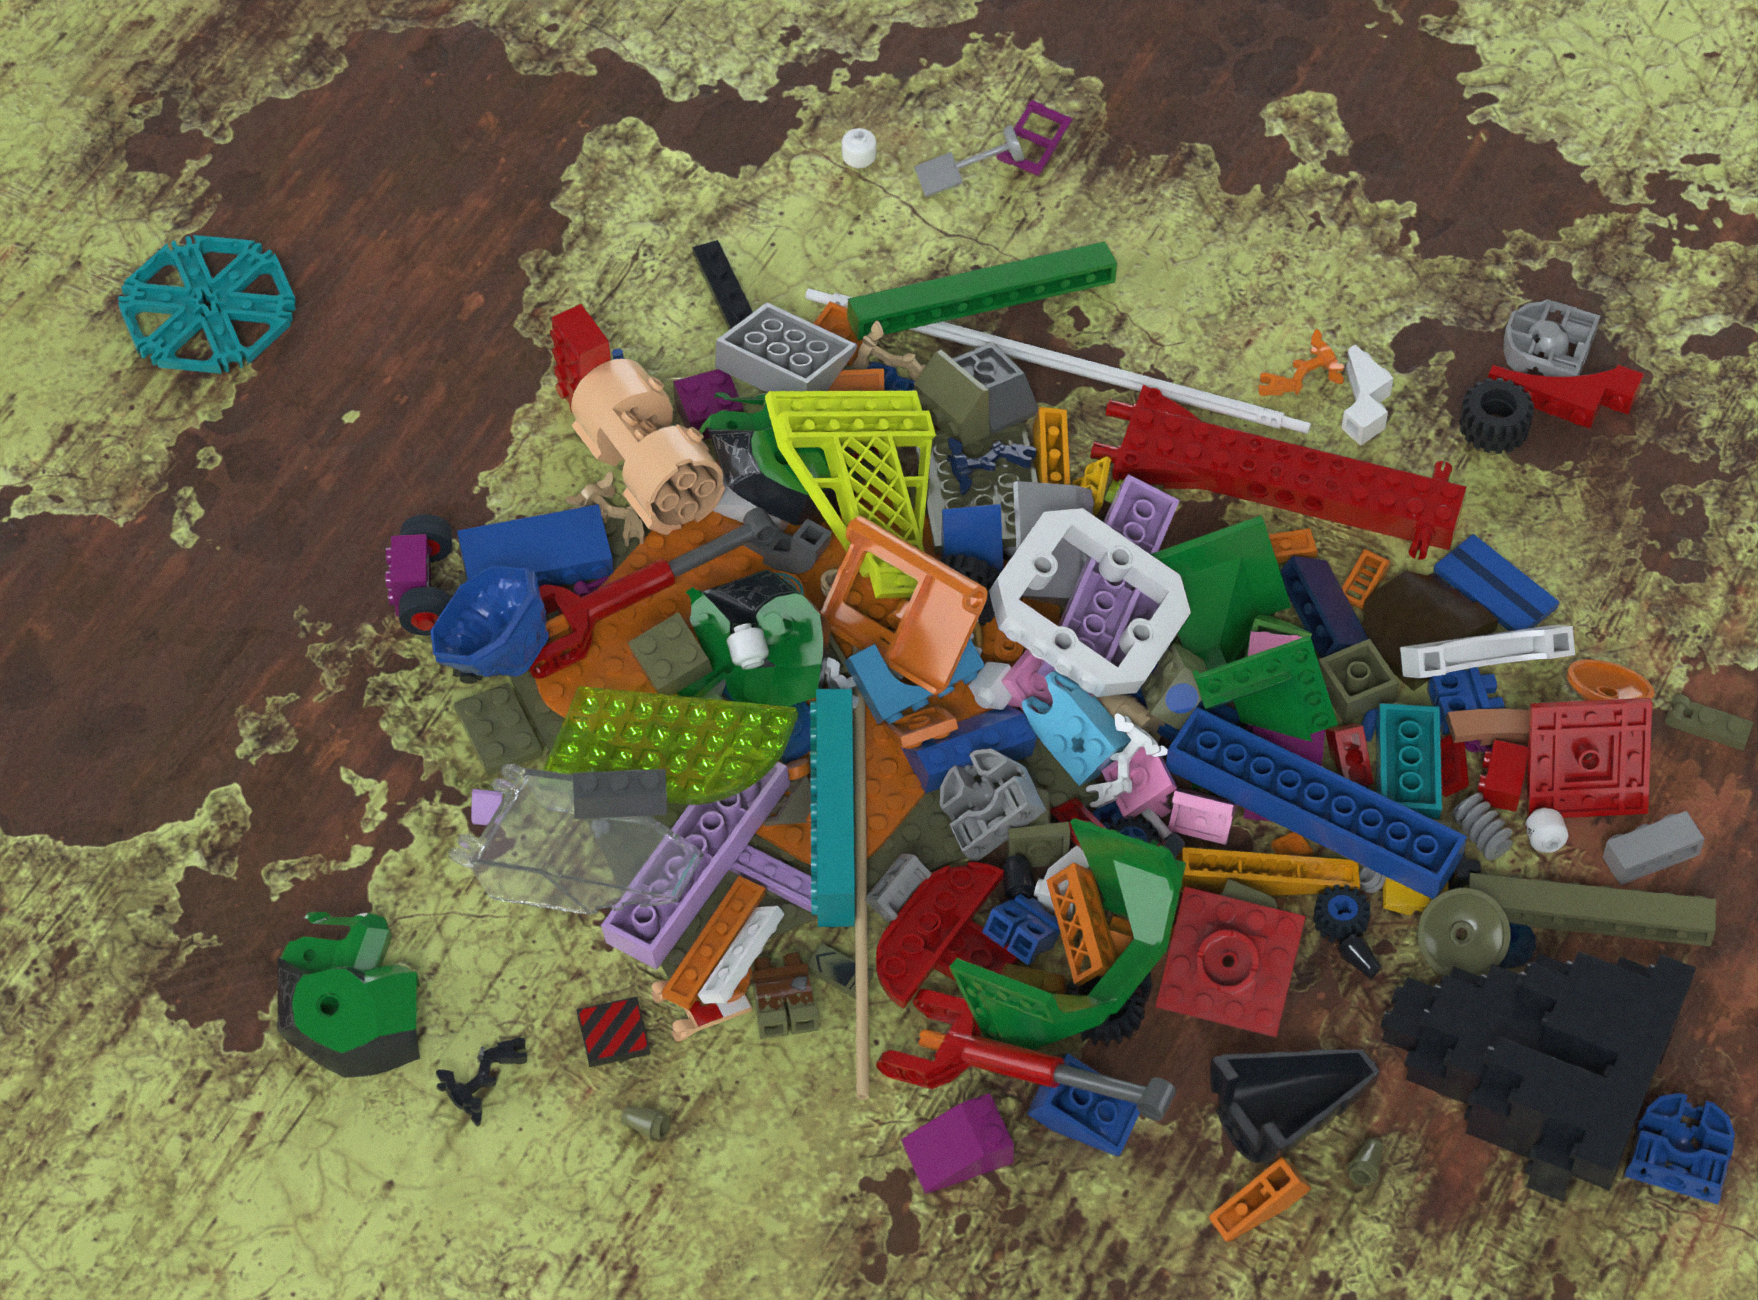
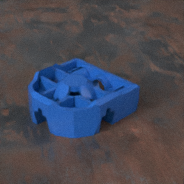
M1677 1093L1660 1096L1647 1107L1640 1119L1625 1177L1718 1205L1734 1149L1735 1133L1729 1116L1716 1104L1706 1101L1704 1107L1697 1106V1108H1693L1690 1103L1686 1102L1688 1095ZM1682 1116L1699 1120V1126L1685 1127L1686 1123L1680 1122ZM1693 1137L1700 1144V1147L1697 1149H1694L1693 1145L1690 1143ZM1646 1153H1649L1647 1162H1644ZM1666 1161L1671 1165L1665 1167ZM1642 1168H1645L1644 1174H1640ZM1684 1168H1691L1690 1174ZM1709 1172H1712L1710 1180L1707 1181ZM1708 1187L1707 1192L1703 1193L1704 1188Z

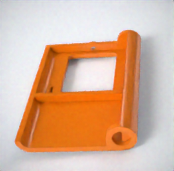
M858 516L847 525L846 538L851 544L837 571L835 580L820 612L830 623L831 632L860 650L875 644L888 667L930 693L938 695L947 688L986 603L988 597L987 589L867 518ZM868 552L910 575L918 582L895 633L852 608L846 602L848 593Z

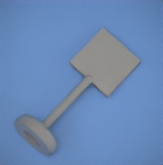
M1012 125L1006 126L1003 129L1006 143L957 163H955L950 152L914 166L925 197L962 184L963 180L958 169L1008 149L1014 161L1020 162L1025 160Z

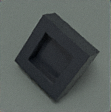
M1464 852L1462 859L1448 880V890L1464 888L1468 884L1470 873H1481L1480 861L1466 859Z

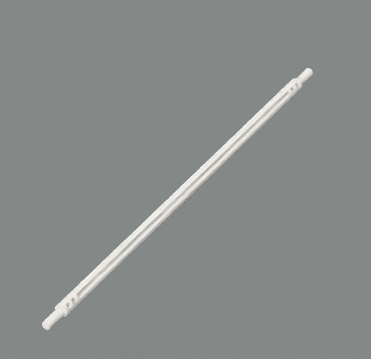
M809 288L805 296L807 300L826 305L831 301L845 308L848 305V298H853L838 293L831 295ZM946 322L909 329L976 348L993 342L1009 357L1140 392L1144 384L1149 388L1159 389L1162 395L1173 401L1277 429L1284 427L1308 434L1311 426L1309 422L1286 417L1285 413Z

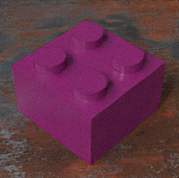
M716 369L673 381L675 404L684 427L687 429L693 427L699 431L711 414H716L721 410L744 413V407L741 402L724 400L723 397L714 398L716 392L727 393L731 398L739 397L731 376L722 370ZM706 429L702 433L704 436L702 440L711 438L708 429Z

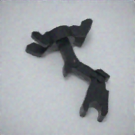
M515 1038L499 1042L496 1047L487 1050L481 1046L477 1057L480 1061L479 1072L476 1077L465 1085L460 1082L455 1083L452 1071L437 1070L436 1076L442 1082L437 1084V1090L441 1092L446 1091L453 1104L457 1108L464 1110L465 1113L472 1115L471 1121L476 1126H480L482 1101L481 1098H473L472 1094L481 1087L496 1085V1078L489 1076L492 1063L524 1064L527 1062V1052H515L518 1049H525V1039Z

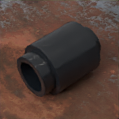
M1022 855L1006 858L1002 870H1004L1005 896L1010 900H1014L1017 895L1022 894L1030 899L1035 891L1031 863Z

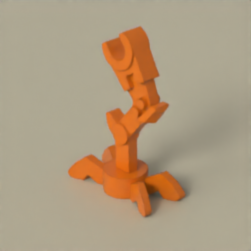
M1315 329L1311 339V354H1315L1317 357L1307 361L1294 360L1293 367L1297 371L1291 379L1270 373H1261L1260 383H1267L1268 385H1259V395H1283L1285 392L1293 391L1298 395L1303 388L1302 381L1306 374L1321 366L1325 370L1329 369L1328 380L1337 384H1343L1344 378L1337 371H1343L1344 365L1338 364V360L1331 347L1321 340L1322 334L1320 330Z

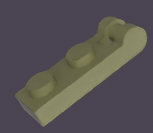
M1674 695L1671 702L1672 710L1668 711L1665 718L1668 726L1744 751L1754 723L1753 721L1692 702L1685 695ZM1683 713L1692 716L1691 719L1684 717Z

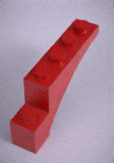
M1493 365L1488 375V378H1491L1492 381L1497 378H1503L1505 382L1509 380L1514 381L1515 386L1521 385L1524 388V393L1528 392L1530 394V401H1533L1535 409L1589 429L1602 405L1629 415L1640 392L1644 377L1643 373L1621 365H1617L1615 369L1571 377L1531 375Z

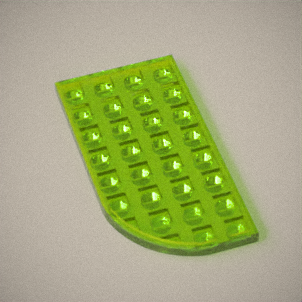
M578 686L538 782L542 789L573 792V773L665 769L667 802L687 805L717 802L751 787L776 765L786 749L798 718V712L795 707Z

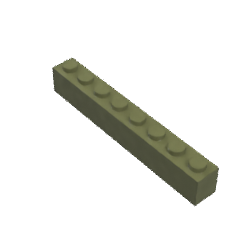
M1470 873L1467 888L1482 891L1495 899L1504 910L1509 925L1711 946L1716 931V899H1709L1703 896H1681L1670 892L1653 893L1640 889L1625 890L1616 889L1611 886L1597 887L1577 882L1560 883L1552 882L1548 879L1531 880L1522 879L1518 876L1503 877L1494 876L1489 873Z

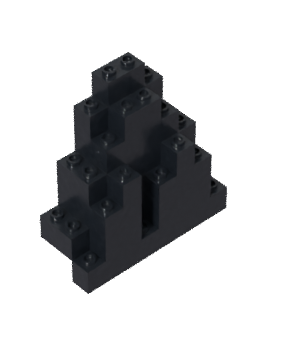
M1578 951L1574 962L1568 960L1567 964L1538 953L1535 962H1528L1525 971H1521L1520 974L1492 964L1488 975L1482 973L1480 977L1453 966L1450 975L1443 976L1440 984H1436L1435 987L1407 977L1403 988L1397 986L1391 1001L1392 1004H1395L1392 1012L1386 1010L1380 1028L1384 1029L1382 1041L1408 1051L1404 1066L1408 1068L1407 1081L1468 1104L1464 1120L1469 1121L1466 1134L1529 1158L1524 1173L1529 1175L1526 1188L1563 1202L1574 1176L1610 1191L1630 1132L1658 1064H1662L1671 1042L1681 1008L1692 984L1696 967L1660 954L1657 964L1650 963L1649 967L1623 957H1619L1617 965H1614Z

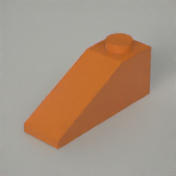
M1281 1157L1208 1217L1224 1240L1230 1242L1288 1209L1312 1188L1295 1164Z

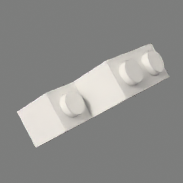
M1353 345L1348 350L1349 361L1346 364V372L1356 402L1344 411L1341 429L1361 446L1385 430L1388 411L1380 402L1391 395L1393 377L1388 370L1381 368L1372 360L1367 352H1363L1358 346Z

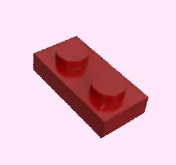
M1451 735L1440 740L1442 796L1448 797L1469 786L1465 742L1454 743Z

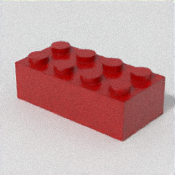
M582 304L551 317L552 330H550V335L554 342L552 354L556 360L554 372L558 379L555 387L560 398L568 401L571 412L572 397L580 381L597 366L611 361L609 340Z

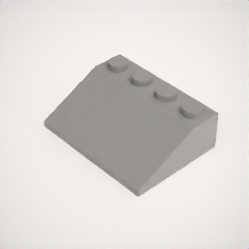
M766 302L716 340L715 368L765 392L827 391L856 351L857 344Z
M1013 482L1016 550L1043 512L1083 508L1093 515L1094 500L1091 489L1065 484ZM1062 538L1051 553L1058 562V569L1049 584L1041 590H1033L1028 587L1021 597L1061 607L1067 606L1088 555ZM1036 568L1039 572L1043 573L1041 569Z

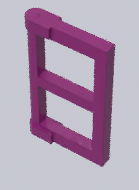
M1030 100L1013 128L1016 137L1019 136L1047 149L1038 164L1026 159L1020 162L1014 161L1011 153L1008 152L1009 149L998 153L996 158L1008 165L1012 164L1040 176L1071 125L1073 118L1047 108L1039 102ZM1032 113L1061 124L1052 140L1023 128Z

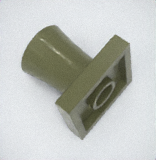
M1036 789L1046 811L1025 827L1008 829L1006 858L1014 855L1025 856L1032 867L1053 865L1069 852V822L1051 824L1050 794L1043 789Z

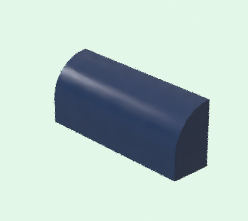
M1292 556L1280 570L1294 609L1306 631L1312 633L1311 640L1319 656L1324 658L1368 640L1367 634L1327 561Z

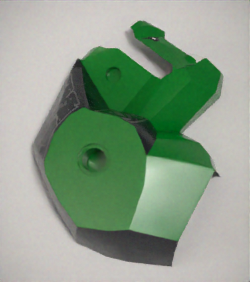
M716 392L714 398L723 397L724 400L762 406L766 402L764 396L767 393L759 394L757 397L731 398L727 393ZM765 404L762 411L757 413L721 410L709 416L699 429V432L702 434L708 429L726 484L733 492L753 505L764 508L768 514L795 526L802 525L806 519L816 524L826 522L809 496V493L805 490L778 449L767 404ZM794 448L813 478H831L823 449ZM854 471L851 476L857 480V476ZM821 488L838 516H840L841 512L835 491L831 488Z
M767 569L706 591H700L692 587L685 592L691 599V624L704 653L710 661L713 671L677 692L678 696L703 697L725 679L727 690L735 701L742 704L745 708L764 712L763 709H765L769 713L816 698V689L822 688L828 659L830 623L812 601L779 575ZM750 623L752 628L756 627L763 630L769 655L764 659L765 663L763 665L743 670L741 666L733 664L727 638L735 633V627Z
M308 912L305 919H308L311 924L346 925L351 930L346 939L342 940L303 936L295 941H290L285 946L282 956L278 957L277 1031L287 1042L317 1064L344 1078L372 1076L420 1059L416 1031V986L421 988L417 972L399 965L382 966L393 937L386 918L372 913H361L354 917H331L327 912Z

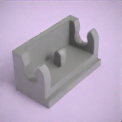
M901 854L864 900L886 922L894 921L898 917L896 912L921 881L929 879L932 874L915 855Z

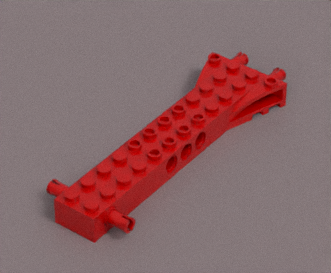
M1144 384L1137 403H1134V405L1109 399L1105 416L1129 421L1122 445L1115 447L1099 443L1098 441H1094L1090 458L1100 460L1108 456L1111 459L1110 463H1114L1112 480L1114 479L1117 482L1120 479L1124 480L1129 474L1149 485H1163V489H1203L1412 541L1408 552L1415 559L1417 551L1420 550L1418 560H1423L1427 557L1429 546L1450 551L1467 486L1448 482L1453 470L1448 462H1446L1443 471L1441 470L1443 461L1436 462L1432 477L1430 478L1202 422L1191 412L1162 395L1159 389L1149 388Z

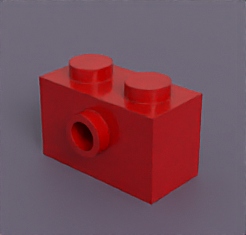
M1494 740L1492 751H1485L1482 768H1487L1488 771L1487 775L1481 774L1477 792L1483 793L1481 803L1489 802L1490 807L1517 811L1528 759L1527 746Z

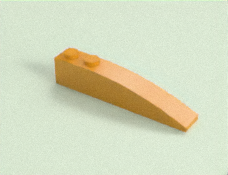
M1183 847L1176 857V860L1186 863L1180 891H1184V887H1189L1209 893L1222 894L1228 879L1269 896L1323 894L1324 890L1328 887L1333 892L1334 885H1339L1340 890H1344V885L1350 886L1349 891H1353L1354 888L1360 889L1358 863L1348 859Z

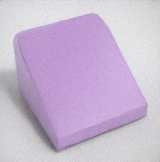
M473 789L472 823L501 826L505 810L503 792Z

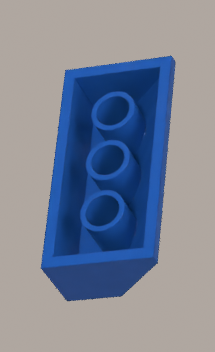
M1006 705L1003 710L993 709L957 722L958 729L951 731L950 735L945 738H931L922 741V745L912 749L901 747L926 794L940 789L949 769L956 765L964 768L968 764L970 766L973 765L969 756L973 751L991 748L1017 761L1033 754L1037 737L1025 714Z

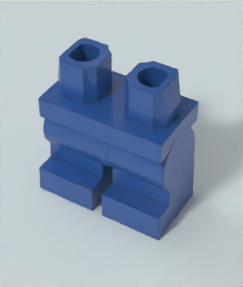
M1478 667L1469 668L1468 671L1458 670L1446 673L1445 675L1430 677L1427 691L1432 706L1440 707V731L1442 735L1451 734L1446 721L1448 712L1505 708L1501 697L1488 698L1487 694L1496 693L1497 681L1494 674H1480Z
M1019 894L1014 900H1009L992 908L982 933L1002 947L1009 945L1007 951L1029 965L1034 962L1037 954L1049 951L1054 947L1060 934L1056 915H1050L1043 910L1041 903L1036 899H1028Z

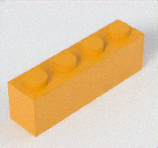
M1039 407L1032 427L1033 447L1037 449L1034 466L1038 483L1070 485L1067 410Z

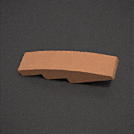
M1506 708L1474 709L1447 713L1446 721L1454 743L1479 740L1480 746L1491 745L1494 743V740L1529 746V710Z

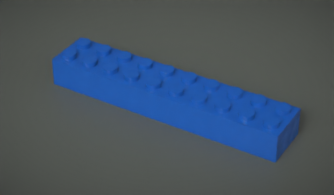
M1198 707L1194 709L1168 748L1166 765L1170 772L1431 899H1434L1442 892L1463 857L1467 836Z

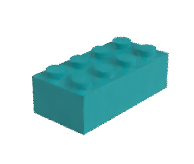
M1380 703L1375 722L1376 793L1430 819H1440L1442 812L1440 707Z

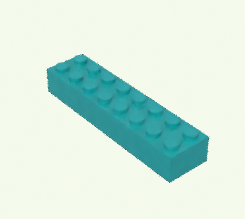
M816 689V701H810L812 915H818V927H855L852 689Z

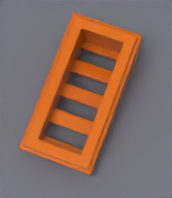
M1367 549L1363 550L1342 586V590L1351 605L1361 610L1364 609L1365 600L1375 593L1390 569L1389 560ZM1367 565L1377 570L1376 574L1365 569V566ZM1363 574L1367 577L1372 578V581L1369 582L1359 577V575ZM1355 582H1357V583L1362 584V585H1364V586H1366V587H1368V588H1367V590L1365 591V590H1363V589H1361V588H1359V587H1357V586H1355V585H1353V584H1354ZM1351 590L1362 595L1361 600L1348 595V591Z

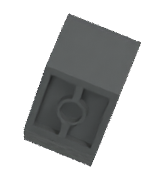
M993 342L952 358L989 389V427L992 434L1037 415L1039 408L1025 373Z

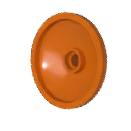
M1594 659L1578 660L1573 662L1567 671V680L1571 687L1586 701L1650 698L1652 701L1655 694L1653 686L1643 676L1629 668L1612 662Z

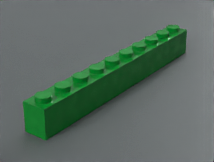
M1105 241L848 298L847 320L859 341L863 340L864 336H867L872 331L871 327L875 321L880 322L883 333L886 335L1115 283L1117 261Z

